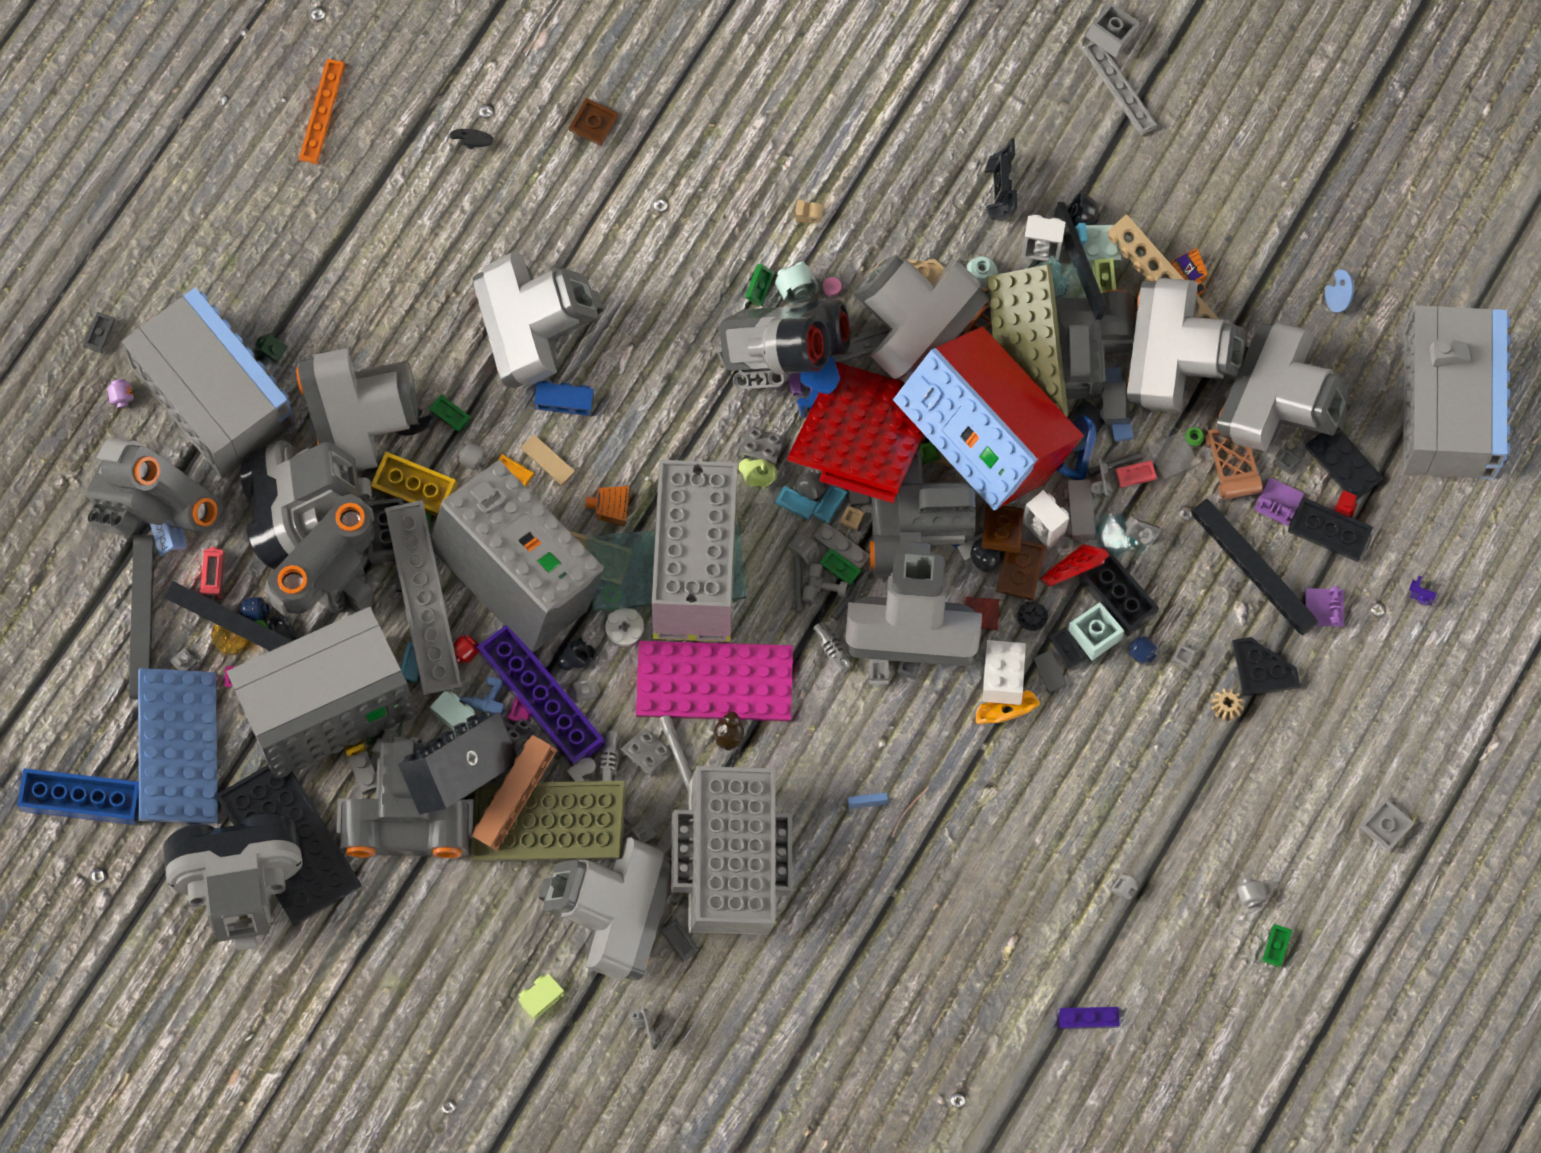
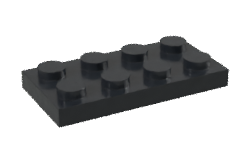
M1343 432L1334 433V435L1320 433L1305 445L1309 453L1342 490L1357 496L1355 502L1384 480L1381 474Z
M1303 497L1288 529V533L1358 562L1373 527Z

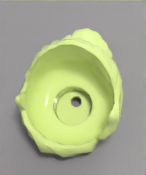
M746 458L739 463L738 468L743 474L746 484L749 486H761L764 490L766 486L777 479V468L773 463L765 459L751 460Z

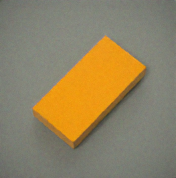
M502 454L498 460L527 487L534 476V472Z

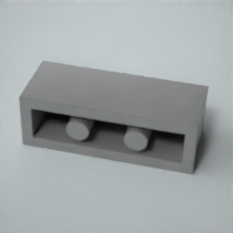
M1067 481V486L1063 488L1064 499L1068 501L1065 510L1069 514L1070 522L1067 525V535H1071V541L1094 540L1096 533L1091 481Z

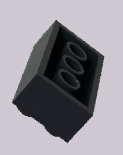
M1109 550L1107 552L1109 556L1105 559V562L1098 567L1080 573L1078 581L1098 603L1105 607L1122 627L1124 634L1129 637L1155 617L1159 607Z

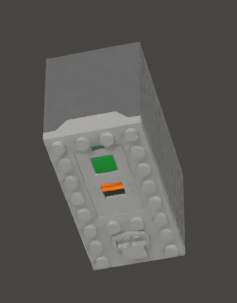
M500 460L442 501L431 536L434 553L504 625H507L522 640L532 653L588 611L604 569L589 551Z

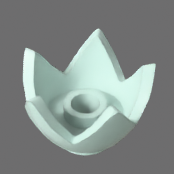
M985 256L975 257L967 264V270L981 283V288L987 287V276L998 274L996 264L992 259ZM983 266L985 267V270L981 271L979 270V267Z

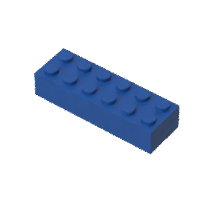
M24 768L17 807L21 812L137 825L139 782Z

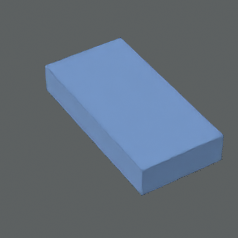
M887 793L848 798L849 809L887 805L888 803Z

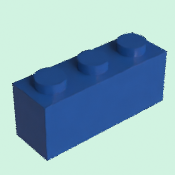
M550 381L537 382L534 407L535 410L591 416L594 389L586 385L575 387L568 383H561L559 385L553 384Z

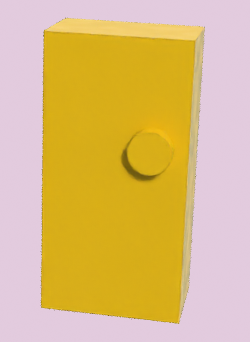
M385 452L371 484L373 491L393 499L402 498L405 504L423 500L425 512L438 516L442 501L454 493L458 486L457 481L453 478L388 452Z

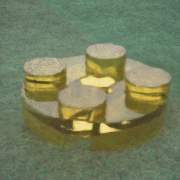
M217 624L213 626L211 638L214 646L222 654L236 655L249 645V640L235 634L236 637L228 640L226 634L230 632L229 630Z

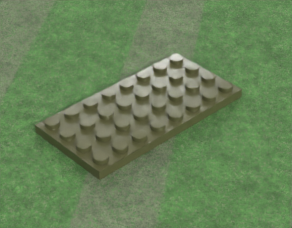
M1042 265L987 276L993 338L1067 417L1068 408L1052 265Z
M538 782L498 850L495 851L473 837L470 860L621 859L626 782ZM488 783L476 789L473 830L476 824L480 823L485 809L490 806L495 792L501 788L503 783Z

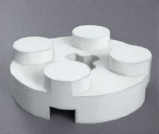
M620 608L608 615L606 621L607 637L621 647H629L636 644L644 633L642 617L634 609ZM623 623L630 625L626 632L623 629H619Z

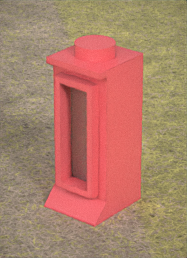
M209 547V549L203 550L200 594L206 597V594L216 595L217 599H221L225 554L218 547Z

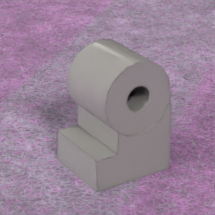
M584 758L567 770V776L572 782H585L584 779L595 775L596 764L591 758Z

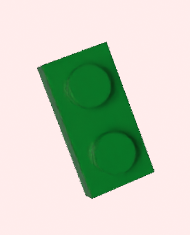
M757 264L745 298L756 306H763L775 273L763 264Z
M442 394L429 407V411L458 433L471 419L467 413Z
M832 548L819 563L839 580L849 582L850 586L862 572V570Z
M1273 924L1261 962L1278 968L1281 967L1292 933L1291 929Z

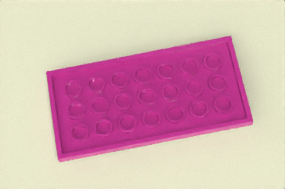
M639 641L636 717L661 718L669 715L671 718L721 720L725 714L732 711L738 714L740 720L791 722L793 645Z

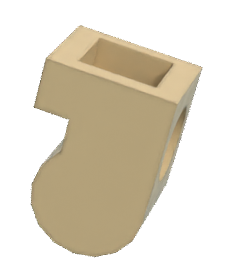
M797 199L795 222H822L824 208L822 204L804 202L805 200Z

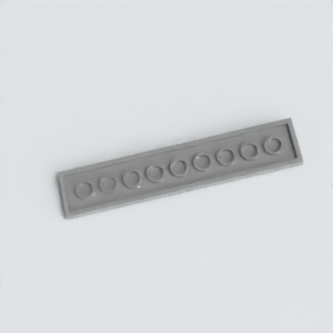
M423 500L385 508L423 694L426 696L444 692L445 690L462 688Z

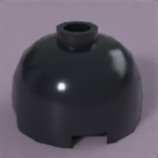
M1078 193L1070 204L1073 206L1070 217L1074 227L1079 223H1085L1086 225L1097 224L1100 219L1097 203L1092 197Z

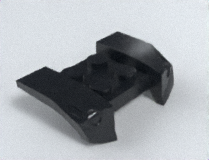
M1011 138L1001 151L990 156L984 173L993 172L995 204L986 206V210L992 220H1006L1012 217L1018 208L1017 190H1011L1012 180L1009 179L1011 162L1015 157V138Z

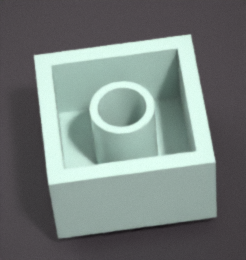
M1086 225L1087 242L1083 245V249L1091 269L1095 259L1113 258L1114 268L1120 267L1121 249L1117 244H1113L1109 240L1106 233L1113 225Z
M1098 603L1070 622L1068 629L1073 639L1091 660H1094L1120 642L1124 633L1122 627L1101 603Z

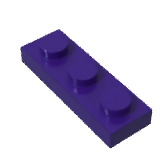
M1119 1007L1059 1008L1060 1029L1119 1028Z

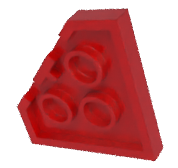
M1082 544L1039 579L1045 585L1054 586L1063 580L1102 565L1109 554L1105 549Z

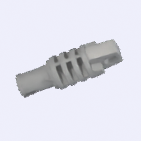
M821 622L820 625L819 623L815 625L813 629L822 641L821 647L831 663L839 672L850 668V662L845 651L842 649L839 641H837V638L830 634L825 623Z
M614 731L606 732L605 748L601 751L599 775H603L602 781H612V777L617 774L619 752L616 746L618 733Z

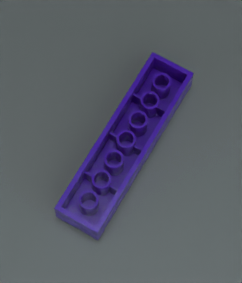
M507 625L477 646L481 657L499 679L503 680L504 685L571 766H574L584 758H589L605 746L603 737L531 650Z

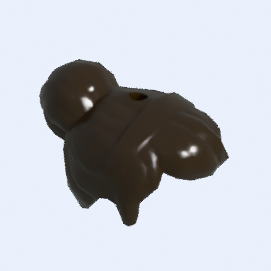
M731 711L725 714L718 721L713 731L716 744L728 751L737 747L743 739L744 726L736 712Z

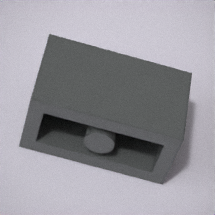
M1104 383V389L1101 392V400L1103 401V407L1100 408L1101 419L1107 425L1129 424L1127 383Z

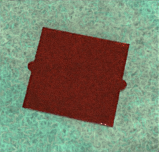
M966 597L965 605L972 608L976 613H982L981 629L998 630V617L1001 615L999 613L1000 599Z

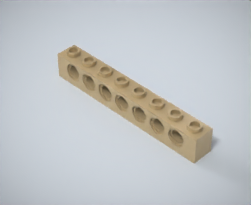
M1127 214L1106 232L1109 240L1113 244L1118 245L1122 255L1133 262V267L1146 277V281H1157L1161 277L1184 280ZM1124 235L1130 236L1131 242H1126ZM1136 249L1142 250L1144 256L1137 255ZM1149 263H1153L1156 266V271L1149 268ZM1196 293L1195 317L1219 319Z

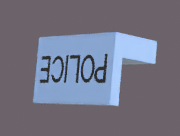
M165 523L162 525L150 524L159 556H163L171 550H184L187 548L183 529L171 527Z

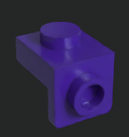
M1418 576L1417 580H1412L1409 590L1412 593L1410 598L1417 600L1421 605L1432 606L1437 593L1419 587L1422 576Z

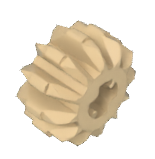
M1224 688L1221 693L1216 692V698L1211 700V703L1214 704L1211 710L1217 711L1216 717L1222 715V721H1225L1226 717L1233 721L1234 716L1239 717V711L1244 709L1241 705L1244 699H1238L1240 696L1239 692L1235 695L1232 694L1233 689H1230L1229 693H1227ZM1227 702L1228 705L1231 704V707L1228 708V706L1224 705V703Z

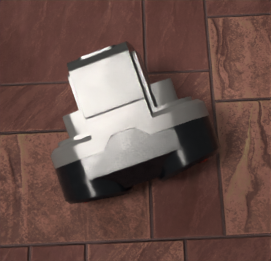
M841 300L800 302L795 306L741 310L724 319L719 325L724 365L729 370H739L733 377V384L738 389L781 386L789 380L790 374L822 370L830 356L846 354L850 347L849 317L846 306ZM778 374L781 375L782 380L778 379ZM742 375L745 376L746 382L742 380Z
M279 440L244 458L241 465V485L251 503L252 521L248 523L246 529L247 538L256 556L267 567L274 570L343 496L352 494L363 502L372 500L370 480L367 478H357L355 458L331 442H324L313 448L308 447L300 451L293 444L285 440Z
M276 813L255 814L245 819L242 824L214 828L207 824L188 825L172 833L163 845L167 885L178 893L188 895L191 906H206L212 933L216 934L218 942L235 939L237 951L257 948L256 936L270 933L269 923H272L269 895L282 893L286 888L285 880L296 874L302 867L298 826L288 817Z

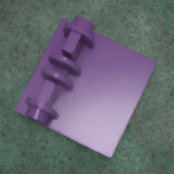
M1270 477L1254 510L1289 526L1304 493Z
M1332 586V589L1306 588L1305 606L1316 617L1318 624L1315 626L1344 627V590H1340L1339 586Z

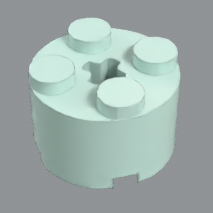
M799 262L788 269L783 268L777 273L778 277L775 284L786 304L791 302L792 305H796L800 302H805L811 298L810 294L813 291L816 294L819 289L816 279L805 262Z

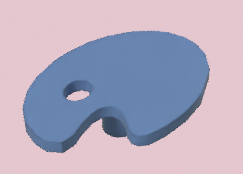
M1339 269L1334 273L1336 285L1334 287L1327 285L1325 289L1326 303L1330 310L1335 313L1344 312L1349 307L1354 294V284L1351 275L1347 271Z

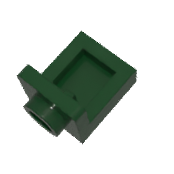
M267 334L257 339L254 351L256 353L261 352L277 363L288 346L272 335Z

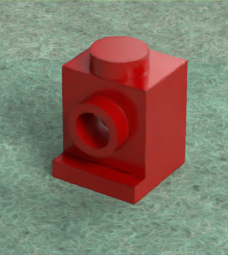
M1343 490L1335 511L1352 518L1358 506V503H1355L1357 496Z

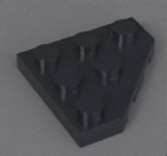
M1252 637L1232 640L1243 697L1300 688L1297 667L1287 663L1279 655L1257 643L1258 641Z

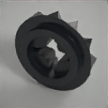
M1027 601L1019 608L1017 619L1024 629L1037 631L1047 623L1048 611L1043 604L1037 601ZM1033 609H1035V615L1038 617H1035L1031 623L1030 616L1027 614H1031Z

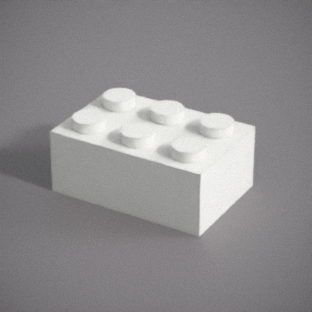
M1040 215L1028 216L1021 257L1058 263L1065 222L1058 218L1046 219Z
M1043 490L1026 504L1023 524L1049 550L1065 536L1069 514L1063 507H1059L1055 503L1056 500L1050 493L1046 494Z
M987 640L982 702L1021 705L1026 643Z

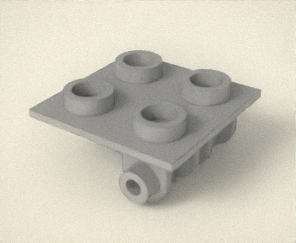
M749 426L739 450V456H742L743 459L749 458L751 460H756L757 458L765 459L776 466L785 437Z
M1098 458L1103 481L1094 482L1091 485V491L1096 495L1105 494L1107 497H1110L1109 492H1112L1110 481L1106 480L1105 476L1108 473L1107 463Z
M646 728L621 748L624 753L623 756L629 758L633 764L637 763L636 767H641L645 775L650 777L656 772L655 769L673 754L668 747Z
M640 1004L641 1009L632 1011L629 1015L630 1025L634 1029L645 1027L651 1050H653V1043H656L653 1027H648L651 1024L648 1009H644L643 1005Z

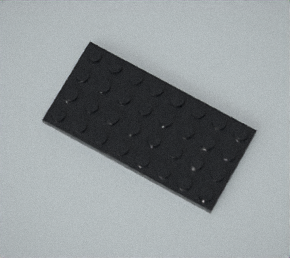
M266 765L216 794L219 803L233 825L242 824L248 817L259 813L280 814L297 824L302 867L296 874L285 880V890L282 893L275 894L293 926L300 924L362 887L293 771L283 778L275 779L269 765Z

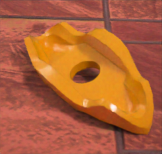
M1029 690L1023 691L1021 705L986 702L977 709L976 723H1001L1018 718L1038 707L1040 702L1037 696ZM1009 706L1013 708L1012 712H1002L1004 707Z

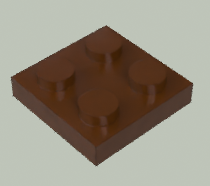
M586 98L570 124L569 131L602 147L617 121L619 113Z

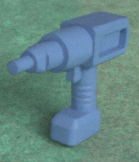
M487 677L486 683L492 687L489 696H484V699L459 697L460 701L474 709L481 710L483 713L488 711L491 714L499 712L502 717L505 712L504 704L495 701L499 690L503 686V680Z

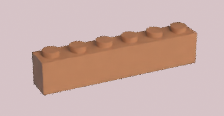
M534 735L525 742L522 753L515 759L513 768L504 777V783L495 792L494 799L490 806L485 809L480 823L474 827L472 837L495 851L498 850L557 752L553 746Z

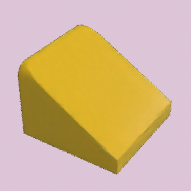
M362 740L356 745L344 747L347 757L366 751Z

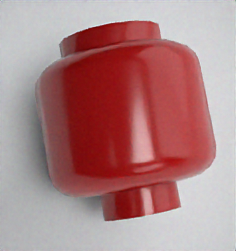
M469 635L460 636L453 644L456 661L460 664L462 662L470 663L479 653L477 647L479 643Z

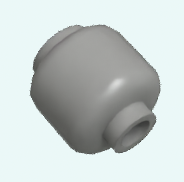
M472 442L463 444L457 456L460 458L459 463L471 470L477 469L478 466L482 467L487 458L484 456V448Z
M1253 878L1242 880V885L1237 888L1242 905L1248 906V908L1262 905V901L1265 899L1262 883L1257 880L1253 881Z

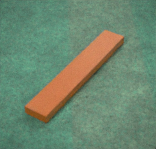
M328 58L326 60L299 156L300 161L318 165L345 68V62Z

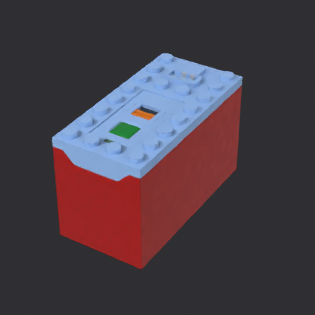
M983 326L932 349L893 399L993 510L1045 485L1084 437L1077 427Z

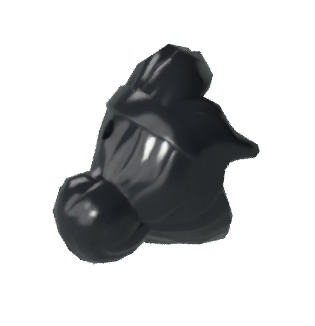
M979 538L971 547L970 557L979 570L988 573L993 571L999 564L1000 550L981 548L982 538Z
M580 637L566 646L565 653L558 660V666L564 671H569L572 668H588L595 662L598 653L591 645H586V642Z

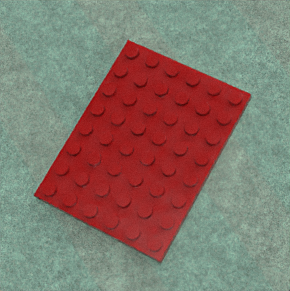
M835 362L840 382L832 393H818L789 452L787 461L820 471L824 470L826 473L898 494L924 437V433L893 401L894 397L904 386V383L897 379Z

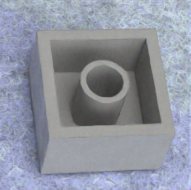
M1110 2L1091 24L1085 37L1116 57L1132 39L1140 22Z

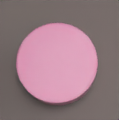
M835 277L825 279L823 282L824 294L829 297L837 296L841 292V282Z

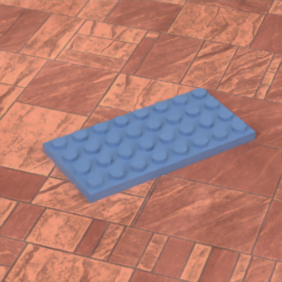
M139 668V821L217 824L216 672Z

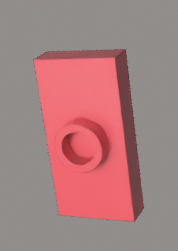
M1152 460L1115 469L1119 488L1157 479Z

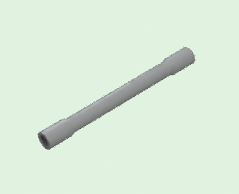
M665 715L659 718L664 734L667 736L689 794V783L692 774L678 741L671 717Z

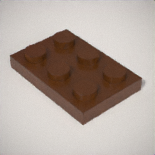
M986 503L981 548L1020 553L1024 508L1002 506L993 510Z
M1021 539L1020 553L1006 551L996 592L1033 601L1046 545Z

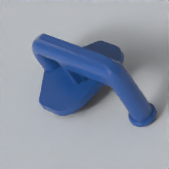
M829 357L827 364L822 370L801 373V382L805 386L812 388V391L807 399L799 398L797 400L800 416L802 418L808 416L819 392L830 394L840 382V376L833 357Z
M1080 415L1073 423L1084 435L1072 450V452L1080 451L1075 470L1065 466V463H1062L1056 470L1073 480L1085 479L1096 439L1094 421L1085 415Z

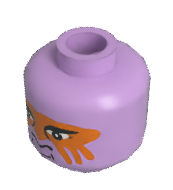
M126 379L114 380L107 388L109 402L117 405V408L128 407V403L134 399L132 385L126 382Z

